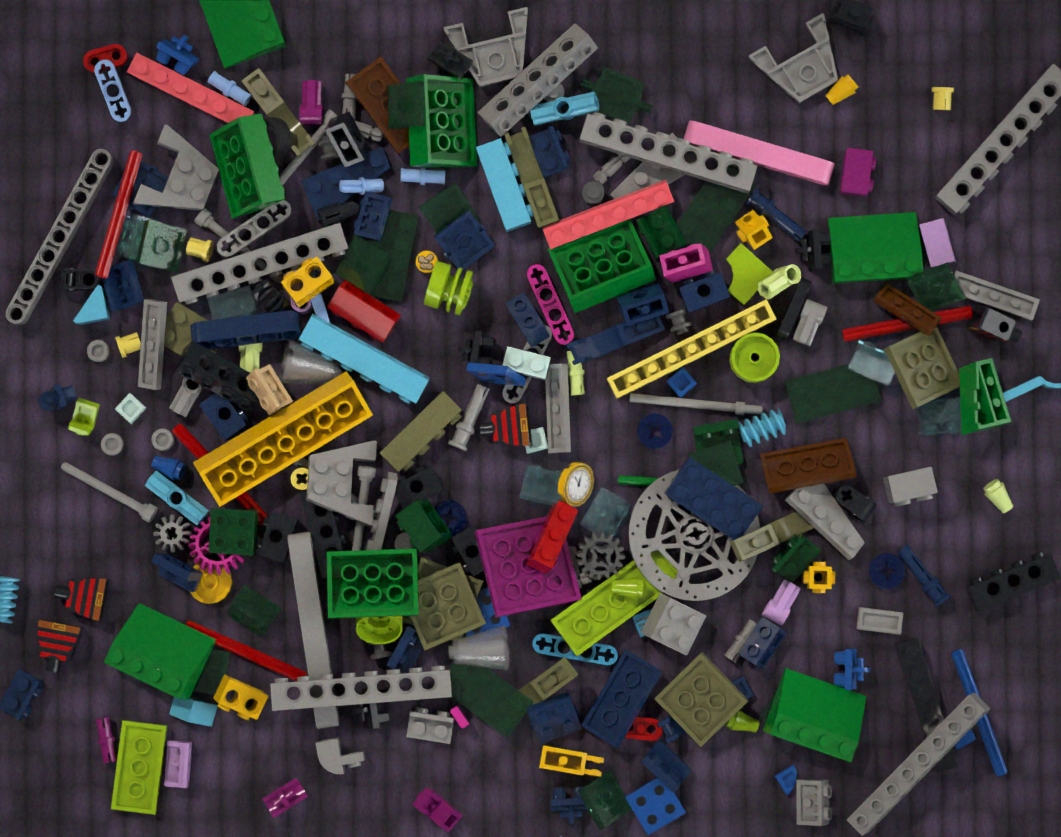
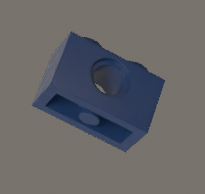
M715 271L708 272L702 275L703 279L696 282L694 278L682 282L683 287H680L678 290L687 309V314L730 298L721 272L717 274ZM704 285L709 288L710 293L707 297H701L698 294L697 289L699 286Z
M658 283L616 296L621 316L627 326L669 313L665 295Z
M524 292L505 303L531 348L550 337L545 325Z
M216 393L199 404L225 441H228L248 426L245 422L248 420V417L243 410H237L233 402L221 398ZM223 408L231 410V416L227 420H223L220 417V412Z

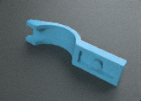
M1038 376L1004 392L1003 396L1005 402L1038 386L1058 389L1061 388V383L1054 384Z

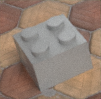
M932 467L883 477L888 502L895 503V506L911 504L910 499L916 498L917 501L932 499V494L938 493Z
M660 593L641 633L687 656L706 615Z

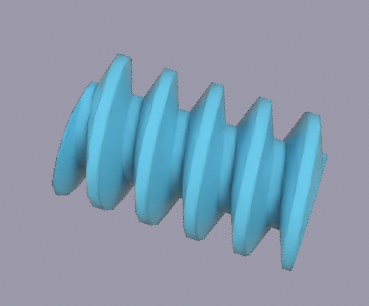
M779 407L777 414L773 410L769 411V418L765 413H762L761 420L757 416H753V423L745 419L744 427L738 422L741 438L750 447H752L753 439L760 444L761 436L768 441L769 433L777 438L778 430L783 435L786 434V425Z
M0 576V622L13 623L8 617L15 616V613L9 610V608L16 607V604L11 600L18 597V595L12 592L19 589V586L13 583L20 581L18 578Z

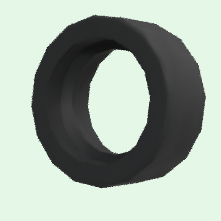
M277 117L263 118L267 129L271 126L275 133L276 141L272 152L274 159L284 157L290 149L292 138L287 123Z

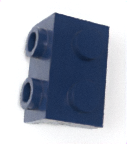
M126 260L111 266L108 277L102 278L111 311L128 309L143 303L144 298L133 260Z

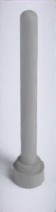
M330 109L324 115V123L311 137L316 145L322 139L321 137L326 134L325 128L330 119L337 116ZM310 146L301 152L302 156L299 158L297 155L279 175L282 185L314 147Z
M206 208L194 220L200 227L210 228L221 238L229 234L213 220L212 213ZM232 236L233 242L229 245L232 246L236 243L237 247L241 246L235 237ZM246 247V248H244L243 250H241L239 253H240V254H244V253L250 252L251 250H249V249ZM258 258L255 261V266L263 271L266 269L267 263ZM278 275L271 277V279L276 283H280L283 277Z
M62 463L61 469L138 511L139 515L142 516L141 519L150 523L155 517L158 507L151 503L143 505L69 463Z
M358 467L359 480H361L358 504L367 505L369 485L376 474V468ZM357 520L352 551H361L364 525Z

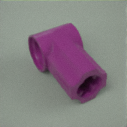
M302 81V104H300L299 112L300 124L322 125L321 81Z

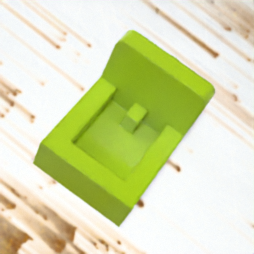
M78 398L68 430L74 431L77 435H90L95 427L100 404Z

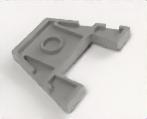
M527 7L508 11L513 34L470 45L467 42L463 23L444 27V31L454 48L473 60L469 71L479 87L512 80L523 71Z
M823 13L805 23L816 42L813 46L779 65L776 64L766 46L748 56L750 61L798 103L803 102L838 81Z
M165 124L157 144L177 152L178 155L163 192L161 193L141 184L133 204L203 210L219 169L171 127Z
M377 441L310 455L306 500L371 527L373 525L374 505L351 503L353 460L376 461Z

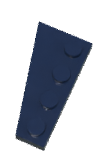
M381 147L368 152L365 160L348 167H345L342 163L301 180L317 221H320L317 209L335 204L336 202H345L357 194L340 192L339 183L341 180H359L360 177L364 179H377L391 169Z

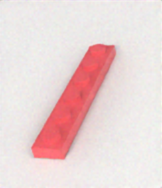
M136 53L127 70L128 74L226 123H230L238 117L255 114L253 110L139 53Z
M663 180L543 226L542 229L549 247L552 249L670 204L674 200L667 181Z

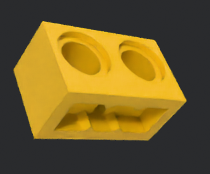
M317 256L313 259L305 260L301 264V268L295 272L290 271L283 277L284 280L281 281L283 288L298 308L334 283L332 275ZM313 270L321 271L319 277H310V273ZM295 283L303 284L302 289L299 291L292 290V286Z
M224 674L213 699L219 703L218 707L230 712V709L238 712V716L249 720L250 717L257 720L267 701L268 695L260 689ZM234 690V696L231 699H226L227 692ZM249 699H254L253 705L245 708L246 702Z

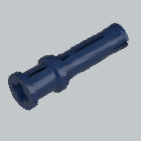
M756 188L745 202V204H750L758 210L760 216H767L797 242L806 234V230L774 206L773 200H769L762 195L760 189Z
M908 544L897 552L922 584V591L927 592L934 601L935 608L951 596L939 584L940 580L936 577L933 578Z

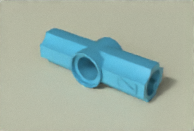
M590 92L569 98L560 97L555 101L538 104L530 110L534 125H540L562 119L570 120L575 116L599 111V102L596 93ZM564 104H568V111L561 114V107Z
M157 470L145 484L148 489L167 502L169 506L175 508L197 526L209 512L207 508L188 495L185 490L179 488ZM175 492H180L183 497L182 502L176 505L172 502V495Z

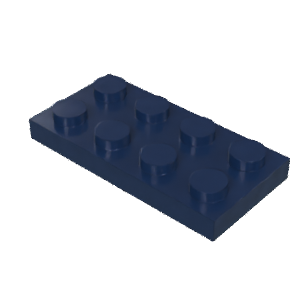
M690 456L664 492L665 495L733 540L744 535L763 507L762 504Z
M625 649L581 726L612 746L619 748L663 671Z

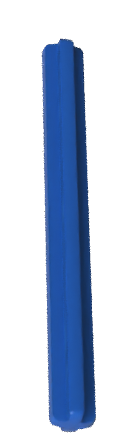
M962 649L953 651L951 655L966 696L975 692L980 697L964 651ZM985 714L977 722V726L994 772L997 776H1002L1008 770L988 716Z

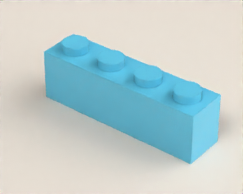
M500 138L476 147L506 232L531 224L530 218L534 217L530 204L525 205L523 197L526 196L523 185L517 184L515 176L519 174L515 163L510 164L508 156L511 155L507 142L503 143Z

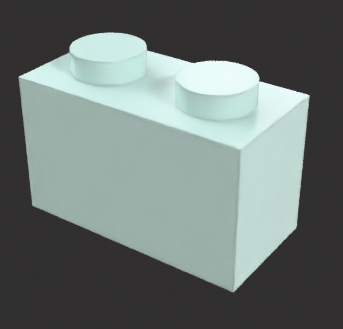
M507 346L503 366H508L522 375L546 380L551 357Z

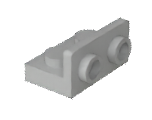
M415 707V711H410L406 737L450 744L454 717L450 716V712L437 710V714L428 713L429 709Z
M796 780L797 825L824 826L829 824L832 818V809L830 807L832 787L829 785V780Z

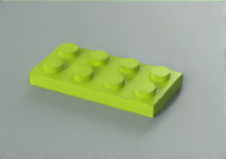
M122 720L111 809L156 814L168 725Z

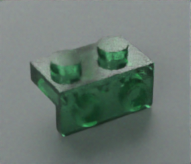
M244 584L231 603L227 613L234 621L248 626L253 633L265 636L282 608Z

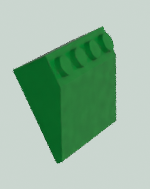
M199 0L224 69L286 47L270 0Z
M427 74L406 78L410 165L413 167H476L477 150L473 79L462 78L460 80L457 77Z
M262 113L238 117L209 134L232 219L272 206L285 199L284 187L280 182L279 169L274 160L273 147L268 138L267 125Z
M916 212L828 218V231L831 238L832 284L915 279L924 276Z
M631 219L558 247L548 248L574 313L656 280L651 262Z
M417 549L327 552L328 619L419 616Z
M139 603L113 641L104 663L180 700H189L216 639Z
M785 668L763 731L790 742L852 762L859 742L867 696Z

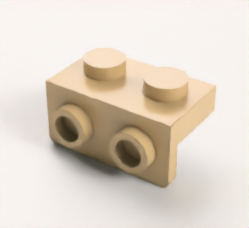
M270 364L259 370H253L246 377L249 387L256 393L260 400V405L267 411L268 415L289 406L293 402Z

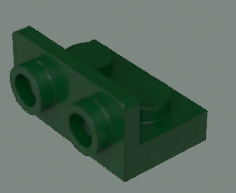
M667 205L637 220L639 231L645 236L649 244V250L656 259H659L660 255L667 254L686 245Z

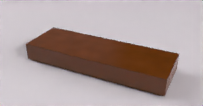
M887 282L874 297L875 303L928 337L941 322L942 317Z

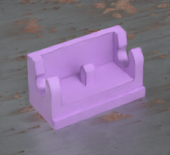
M942 218L920 224L931 268L956 262L945 219Z
M167 740L165 786L189 787L192 742Z

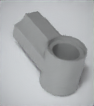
M806 299L800 313L801 319L792 340L811 346L818 325H821L827 306Z
M186 378L183 379L182 386L169 407L184 417L188 416L200 392L204 389L199 384L197 389L192 390L189 386L190 379Z

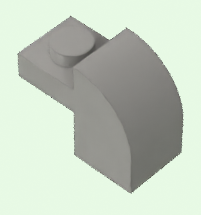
M339 737L315 743L321 765L331 773L344 774V765L348 764V768L361 766V761H365L364 750L342 755Z

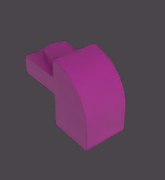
M426 787L412 803L419 811L426 814L448 833L463 816L432 788Z

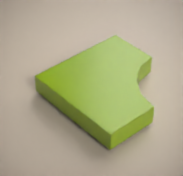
M742 243L726 259L733 273L732 284L728 292L744 306L757 291L758 283L771 275L773 271Z

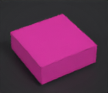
M458 705L450 710V713L461 728H465L470 724Z

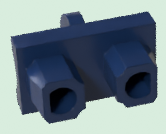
M60 384L54 385L49 391H45L39 396L38 404L40 408L46 411L53 409L55 412L61 411L68 403L76 399L74 388L72 385L61 388Z
M586 787L574 788L575 798L566 799L564 788L554 789L553 800H550L551 812L563 811L560 812V818H569V823L574 824L575 817H582V810H591L590 797L588 798Z

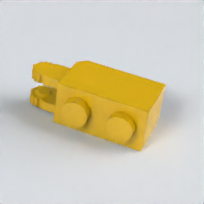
M543 745L539 768L601 777L602 772L599 770L585 769L586 760L593 761L594 763H604V758Z

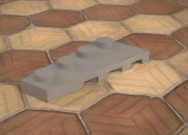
M673 133L669 135V139L677 141L678 138ZM667 146L663 149V154L666 157H672L675 154V150ZM687 153L684 155V160L692 164L696 161V156L692 153ZM642 162L610 196L616 199L663 180H666L669 185L685 176V174Z
M825 484L793 489L785 499L848 560L852 559L865 543Z

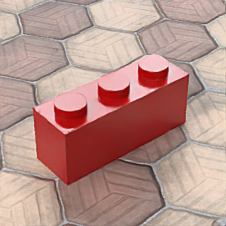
M347 280L338 287L327 306L334 315L345 318L353 327L364 330L372 339L384 342L390 336L401 317V314Z
M560 500L551 507L526 562L527 565L544 574L553 568L577 515V509Z

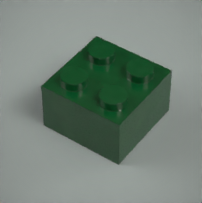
M416 500L395 515L398 519L397 524L404 533L407 532L411 538L409 540L411 546L417 549V551L419 550V552L433 551L453 537V534L430 500Z

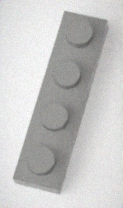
M959 271L954 272L948 290L949 293L1030 321L1033 320L1040 299Z
M144 299L138 387L152 390L161 389L167 302Z
M550 364L546 376L548 453L571 452L568 364Z
M388 472L387 478L382 479L380 491L383 492L382 499H378L375 512H378L377 520L373 519L370 531L373 533L372 540H368L366 550L382 549L398 481L397 473Z

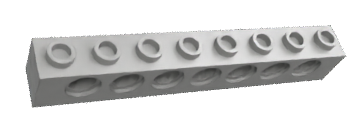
M1054 63L934 197L951 214L955 215L958 211L962 214L970 205L968 200L971 196L977 197L985 188L982 184L988 178L991 181L999 172L997 167L1001 162L1006 164L1014 155L1011 151L1016 145L1020 148L1028 139L1026 134L1031 129L1035 131L1043 121L1040 118L1045 113L1049 115L1056 108L1057 104L1054 102L1061 97V70ZM1044 87L1053 89V97H1048L1044 94ZM1030 103H1035L1038 105V113H1032L1030 111ZM1020 119L1024 122V130H1019L1015 127V120ZM1001 136H1007L1010 139L1009 146H1003L1000 143ZM987 152L995 155L996 161L994 163H989L986 160L985 155ZM972 169H978L981 172L980 179H974L971 176ZM958 185H963L966 188L967 194L965 196H960L956 192Z
M593 112L592 115L587 114L580 136L581 143L747 194L750 192L757 165H753L754 161L741 158V160L732 158L733 155L723 151H720L719 154L711 152L710 147L704 145L695 147L690 145V141L678 138L675 141L669 139V135L662 132H656V134L647 132L648 129L643 126L635 125V128L626 126L627 122L614 119V121L605 119V115ZM603 127H608L612 134L604 138L599 134V130ZM625 133L630 134L633 141L629 144H624L620 140L621 135ZM650 140L653 142L654 148L649 151L644 150L641 146L642 142ZM667 146L672 147L675 150L674 156L666 157L663 154V149ZM692 153L696 156V161L689 164L685 162L684 155ZM712 159L716 161L717 168L709 170L706 168L705 162ZM735 166L738 169V175L735 177L729 176L726 172L727 167Z
M340 222L172 276L171 279L179 303L185 301L187 305L197 302V297L204 294L209 298L218 295V290L226 287L228 291L240 288L239 283L248 281L249 284L261 281L260 276L269 274L271 278L281 275V270L290 267L291 271L302 267L301 264L309 258L313 259L317 256L320 261H324L323 256L332 254L333 257L345 254L344 249L349 247ZM327 238L330 241V248L328 250H321L318 247L319 239ZM299 245H306L309 248L308 256L300 257L297 254V247ZM280 251L288 255V261L285 264H280L276 260V254ZM258 258H263L267 262V267L263 271L255 267V261ZM242 265L245 267L246 274L244 277H237L234 274L235 266ZM215 272L224 274L225 281L222 284L214 282L213 274ZM198 278L203 281L204 287L201 291L193 289L192 281Z
M433 666L431 671L425 672L422 671V667L409 668V673H400V669L387 670L386 675H378V671L364 672L365 676L356 677L355 673H343L342 678L334 679L333 674L320 675V680H311V676L297 677L295 682H288V678H277L275 683L270 684L272 711L452 697L450 670H445V666ZM426 676H430L434 680V685L431 689H424L422 687V679ZM403 678H409L412 682V687L408 691H403L399 687V682ZM380 680H387L390 684L389 690L385 693L377 690V683ZM362 681L367 684V691L364 694H357L354 687L357 682ZM336 683H341L345 687V692L341 696H336L332 693V687ZM313 685H319L323 689L322 695L318 698L310 695L309 690ZM290 687H297L300 690L299 698L295 700L290 699L287 695V690Z
M975 692L969 694L859 806L847 821L861 836L869 833L991 708Z

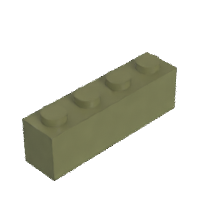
M443 391L380 454L398 472L401 470L406 472L414 464L412 460L418 454L423 456L430 449L428 444L433 439L438 441L446 433L444 428L449 423L453 426L460 420L462 410Z

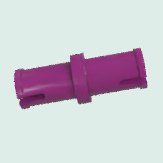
M103 717L104 727L101 718L95 719L99 735L97 742L101 746L103 763H109L108 753H110L111 762L117 761L113 742L115 741V736H112L110 717Z

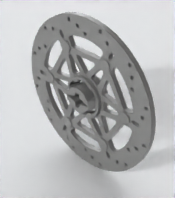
M676 470L654 481L637 500L629 522L628 534L631 554L641 574L659 591L671 597L687 601L713 599L728 593L739 585L752 569L757 555L741 562L737 559L735 564H732L727 559L732 538L728 536L724 552L722 553L714 540L725 534L723 532L715 534L711 524L692 512L689 515L678 507L679 503L672 501L664 494L679 471ZM712 471L721 478L726 479L727 482H729L742 492H744V490L730 478L718 472ZM654 505H658L662 509L657 531L654 538L647 539V520ZM670 509L683 516L679 523L670 512ZM758 515L744 535L760 528ZM668 516L675 529L662 535L661 531L665 517ZM688 520H695V522H698L686 526L683 529V532L680 533L681 528L688 523ZM693 529L695 532H703L696 539L691 536L686 537L693 532ZM675 535L676 543L662 544V540ZM704 542V544L701 545L702 548L700 549H694L695 547H691L699 545ZM710 546L718 555L719 560L706 553ZM680 548L679 564L676 563L665 549ZM658 550L677 570L675 579L659 569L650 555L652 551ZM685 552L693 554L687 568L684 567ZM699 554L711 562V565L693 568ZM718 568L722 572V576L714 581L703 584L689 583L691 574ZM728 569L733 572V575L728 572Z

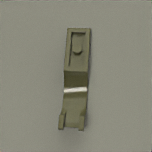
M260 68L242 80V83L268 117L281 118L287 123L292 137L290 147L298 158L302 156L301 152L310 146L314 147L316 145Z
M522 127V132L512 136L509 133L504 135L536 224L540 228L559 221V218L537 163L525 127Z
M796 511L730 543L738 561L741 562L790 539L794 534L799 535L814 527Z
M564 657L511 695L493 711L495 714L500 710L508 719L504 723L507 728L527 712L528 706L539 703L542 700L544 701L574 679L578 673Z

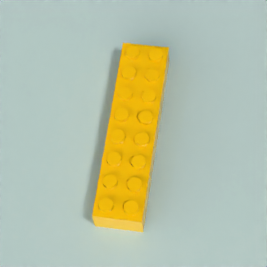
M346 371L196 460L193 464L217 504L221 507L373 416L353 379Z

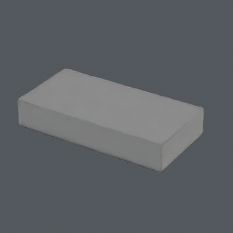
M859 607L856 629L901 635L903 612Z

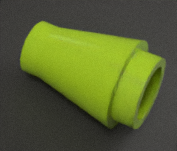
M639 577L612 580V593L634 599L643 597L644 580L639 579Z
M739 710L725 723V726L729 727L730 730L756 733L759 727V720Z

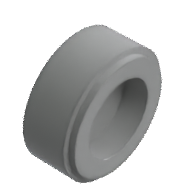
M95 340L88 345L87 354L91 360L103 362L108 359L110 348L106 342Z
M158 429L153 433L151 441L156 449L166 451L173 446L174 435L167 429Z
M110 433L102 438L101 448L107 455H118L124 448V441L119 435Z

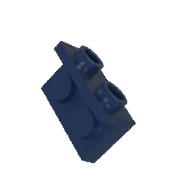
M551 126L547 130L529 136L544 179L569 169L568 163H571L567 150L562 151L560 143L563 142L559 130L555 131L553 126Z
M365 192V196L360 203L359 217L354 223V234L365 239L381 241L392 198Z
M154 554L152 562L159 566L158 574L190 592L196 591L203 575L201 571L169 554Z
M762 617L743 645L739 655L763 670L787 633Z
M408 626L387 666L393 669H400L403 673H409V668L414 667L424 649L414 627Z
M19 668L0 702V710L14 716L18 721L23 720V718L27 719L33 709L30 706L33 699H38L43 690L41 686L43 680Z
M661 740L645 754L641 761L673 793L691 773V768Z

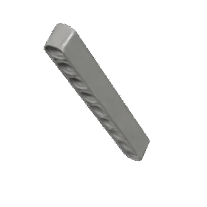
M97 149L91 155L6 310V318L9 322L23 325L29 320L114 165V158L107 150ZM101 155H107L108 157L105 165H98L97 160ZM96 174V183L89 185L87 183L88 176ZM85 193L86 201L83 204H78L76 201L77 196ZM71 212L75 213V221L68 224L66 216ZM64 232V241L57 243L55 240L56 234ZM48 251L54 252L55 257L51 262L45 261V254ZM42 270L44 277L41 281L36 282L34 274L36 271ZM31 289L33 297L31 300L25 301L23 294L26 290ZM16 309H21L22 317L19 320L13 319V312Z
M310 532L288 535V545L308 676H311V680H320V675L332 674L312 537ZM313 685L310 688L311 696L314 698L320 697L323 693V689L319 685ZM333 685L332 693L335 695V689ZM337 706L313 708L317 729L339 726Z

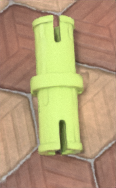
M567 351L571 396L584 395L583 375L585 371L582 370V363L573 365V355L571 351Z

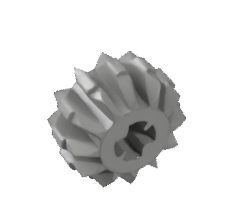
M170 515V523L166 517H163L162 522L164 526L159 523L155 525L161 529L160 532H154V536H161L156 541V544L165 542L162 550L166 551L170 545V551L175 552L176 545L180 550H183L184 546L181 542L190 543V540L184 537L185 535H192V531L184 530L190 524L185 523L181 525L183 517H179L175 523V515ZM174 528H176L175 533L178 534L177 538L172 537L171 540L168 530H173Z

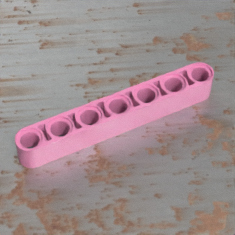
M696 121L688 122L684 139L690 141L692 146L704 145L710 147L711 152L718 154L720 151L732 154L734 159L741 160V158H747L754 161V165L821 185H829L835 165L833 162Z

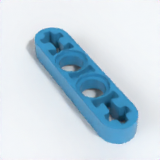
M544 633L538 634L532 642L534 650L540 654L602 665L614 664L618 658L616 649L607 644H593L591 646L592 655L584 658L581 655L576 657L571 649L566 654L560 653L558 651V644L564 641L561 636ZM541 637H544L548 643H552V638L557 639L554 645L555 652H550L551 647L548 646L540 650L539 645H536V641H540ZM595 647H600L599 652H606L607 649H611L614 658L605 661V657L598 655V660H594L593 658L596 654Z

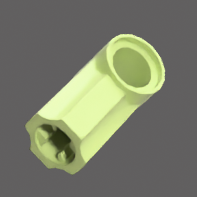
M794 264L775 269L771 275L758 283L757 290L760 296L765 297V299H771L790 285L798 283L801 279V271Z
M263 343L239 346L241 368L250 373L255 369H260V352H262Z

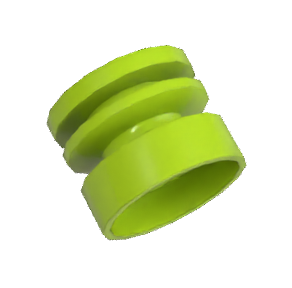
M437 261L429 281L424 305L438 309L442 301H447L446 312L450 313L452 305L457 304L455 314L460 316L469 301L472 291L473 271L467 270L465 278L462 279L463 268L459 267L455 276L450 275L451 265Z
M402 616L356 618V633L367 643L387 644L394 642L402 633Z

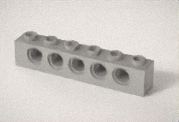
M574 23L478 111V114L496 134L502 137L595 52L598 47L591 37Z

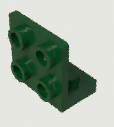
M738 419L692 427L698 462L708 469H715L743 463L738 434Z
M212 508L208 551L210 553L253 556L256 553L259 509Z
M802 533L798 536L794 534L786 543L788 548L784 552L779 551L772 559V570L775 573L778 571L791 583L799 577L821 552V549Z

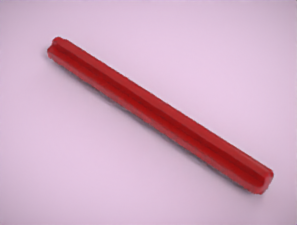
M131 150L129 153L95 275L100 278L108 277L142 159V153Z
M969 305L934 312L942 317L939 324L970 319L973 316L972 308ZM899 318L846 328L842 330L843 340L848 342L916 328Z
M178 424L173 428L172 432L197 459L209 453L182 424ZM246 492L237 496L235 499L245 510L250 508L259 509L258 524L263 525L267 515L263 509Z
M187 621L185 624L216 639L214 645L297 681V677L307 676V672L193 621Z

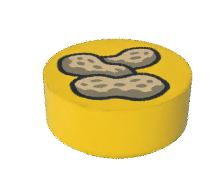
M422 251L416 257V266L423 273H431L438 259L433 252Z

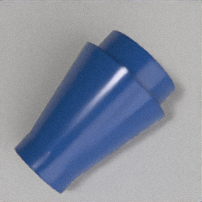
M157 455L154 457L151 465L152 468L173 481L176 479L181 480L186 470V464L182 463V460L159 457Z

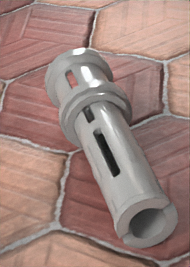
M479 384L476 385L462 421L456 424L457 430L453 439L449 440V445L467 451L466 445L471 434L475 432L473 427L490 389Z

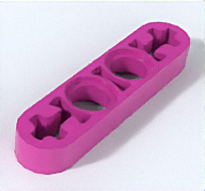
M532 265L527 271V278L552 334L560 345L571 343L574 332L547 271L541 265ZM533 270L542 271L541 280L542 282L547 280L548 284L536 289L534 285H539L536 278H531ZM541 290H551L552 298L549 301H543L539 295ZM550 310H560L561 318L558 321H552L549 318ZM565 320L566 325H562L565 332H570L567 341H564L563 338H558V335H560L559 327L554 329L553 325H558Z

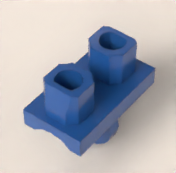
M183 35L181 39L173 36L171 42L164 39L162 42L159 41L156 46L159 49L156 60L163 64H168L171 57H174L178 60L174 69L182 75L186 74L191 66L197 64L199 58L189 53L192 51L193 46L187 44L189 37Z
M845 649V651L834 653L835 664L845 665V673H835L834 685L845 687V690L857 689V680L864 681V672H870V667H864V658H857V649Z

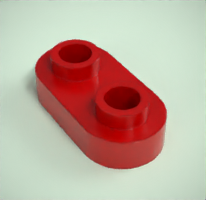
M112 44L87 52L83 63L88 71L95 73V66L92 65L94 59H99V61L103 59L110 60L115 65V68L126 63L128 54L123 46ZM115 53H120L118 60L113 59ZM101 64L102 68L99 70V72L107 71L111 68L110 66L106 67L105 64Z
M637 716L633 722V729L627 732L625 738L654 741L660 738L663 729L662 727L658 728L656 723L659 721L657 719ZM649 725L655 726L656 729L654 733H649L647 731V727Z

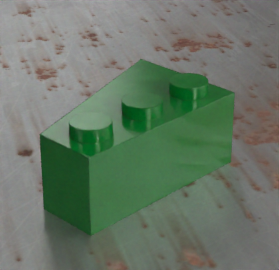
M993 359L976 361L959 368L962 436L1010 423V415Z

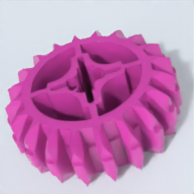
M208 517V524H205L204 521L200 522L203 527L202 529L194 528L198 535H190V539L195 541L189 544L190 549H195L190 552L191 557H196L194 563L196 565L201 564L200 569L202 571L208 567L209 574H212L215 569L218 575L222 574V569H225L228 574L230 573V566H233L236 570L238 569L236 562L244 563V559L237 554H232L227 558V554L210 553L208 551L209 542L202 547L204 538L210 532V517ZM204 554H217L221 561L209 560Z

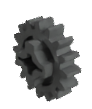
M603 530L600 531L598 536H596L594 531L591 538L584 536L585 544H578L582 550L576 551V555L582 557L577 560L578 565H583L581 568L582 572L584 573L589 570V577L597 574L598 580L601 579L603 574H605L607 579L610 578L609 572L611 571L617 574L616 566H623L619 560L625 559V555L620 553L624 550L623 545H618L620 542L619 538L617 537L612 540V533L610 532L605 536ZM589 548L591 555L586 560V552ZM595 549L601 554L604 553L605 559L600 556L597 557ZM615 550V558L612 562L610 557Z

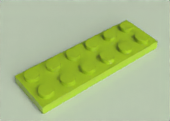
M658 550L652 551L650 555L659 569L675 579L677 570ZM633 560L619 570L617 574L612 575L583 596L581 600L576 601L550 621L577 657L657 599L660 593H664L645 579ZM635 577L644 580L643 597L634 599L612 593V580Z

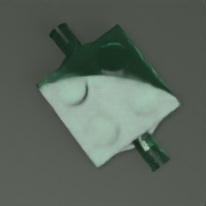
M604 67L601 77L596 83L585 78L582 80L580 87L596 93L599 102V111L597 113L612 119L623 120L627 122V125L630 124L633 114L638 109L650 114L653 105L641 101V93L645 86L644 82Z

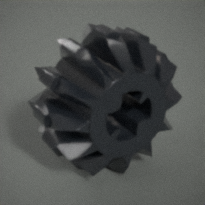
M263 280L252 291L254 299L268 313L285 311L289 305L287 297L270 280Z

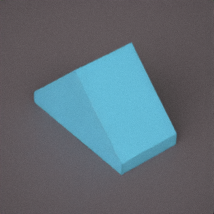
M97 285L73 320L76 324L84 325L111 319L105 288Z
M174 697L169 715L186 722L212 727L218 705L192 697L189 700H180Z

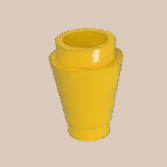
M847 74L845 77L841 76L825 96L834 105L855 94V90L859 87Z

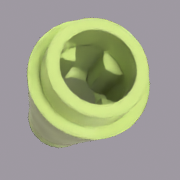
M996 479L983 488L985 491L984 495L1002 513H1006L1013 508L1003 482L1000 483Z

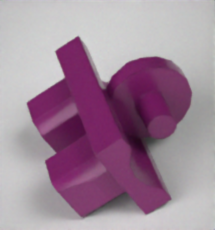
M296 777L262 800L273 818L308 797Z

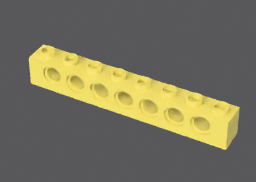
M766 299L608 377L607 382L615 398L618 399L744 335L774 322L776 317Z

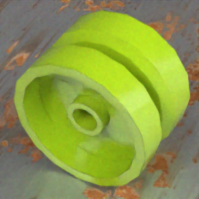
M750 333L735 342L730 351L729 362L731 370L738 378L745 382L757 383L766 380L776 371L779 365L780 354L778 346L772 338L761 333ZM753 353H755V356H759V360L756 362L751 360Z

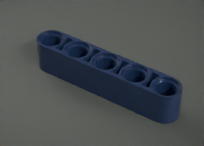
M281 311L200 321L190 326L191 340L208 350L290 340L301 335L299 314L296 311Z

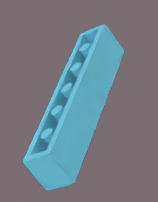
M313 313L299 337V340L302 341L301 345L309 350L315 348L321 351L322 357L330 361L335 359L341 362L340 366L350 372L354 369L361 373L360 377L368 382L376 381L380 384L379 387L389 393L394 391L400 394L399 398L407 403H411V401L417 403L429 381V377Z

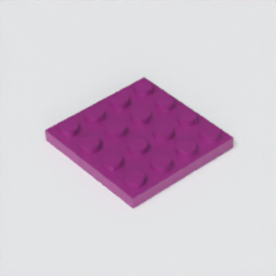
M547 516L475 531L495 618L576 602L582 599L567 539L564 541L553 568L546 574L526 564Z

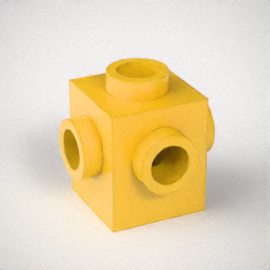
M754 210L735 222L739 229L736 233L743 243L747 241L754 250L772 239L767 228L769 226L767 220L763 215L758 216Z
M813 562V566H807V571H803V584H807V588L812 589V593H826V589H832V584H835V571H832V567L826 566V562ZM816 573L822 575V579L819 582L814 579Z

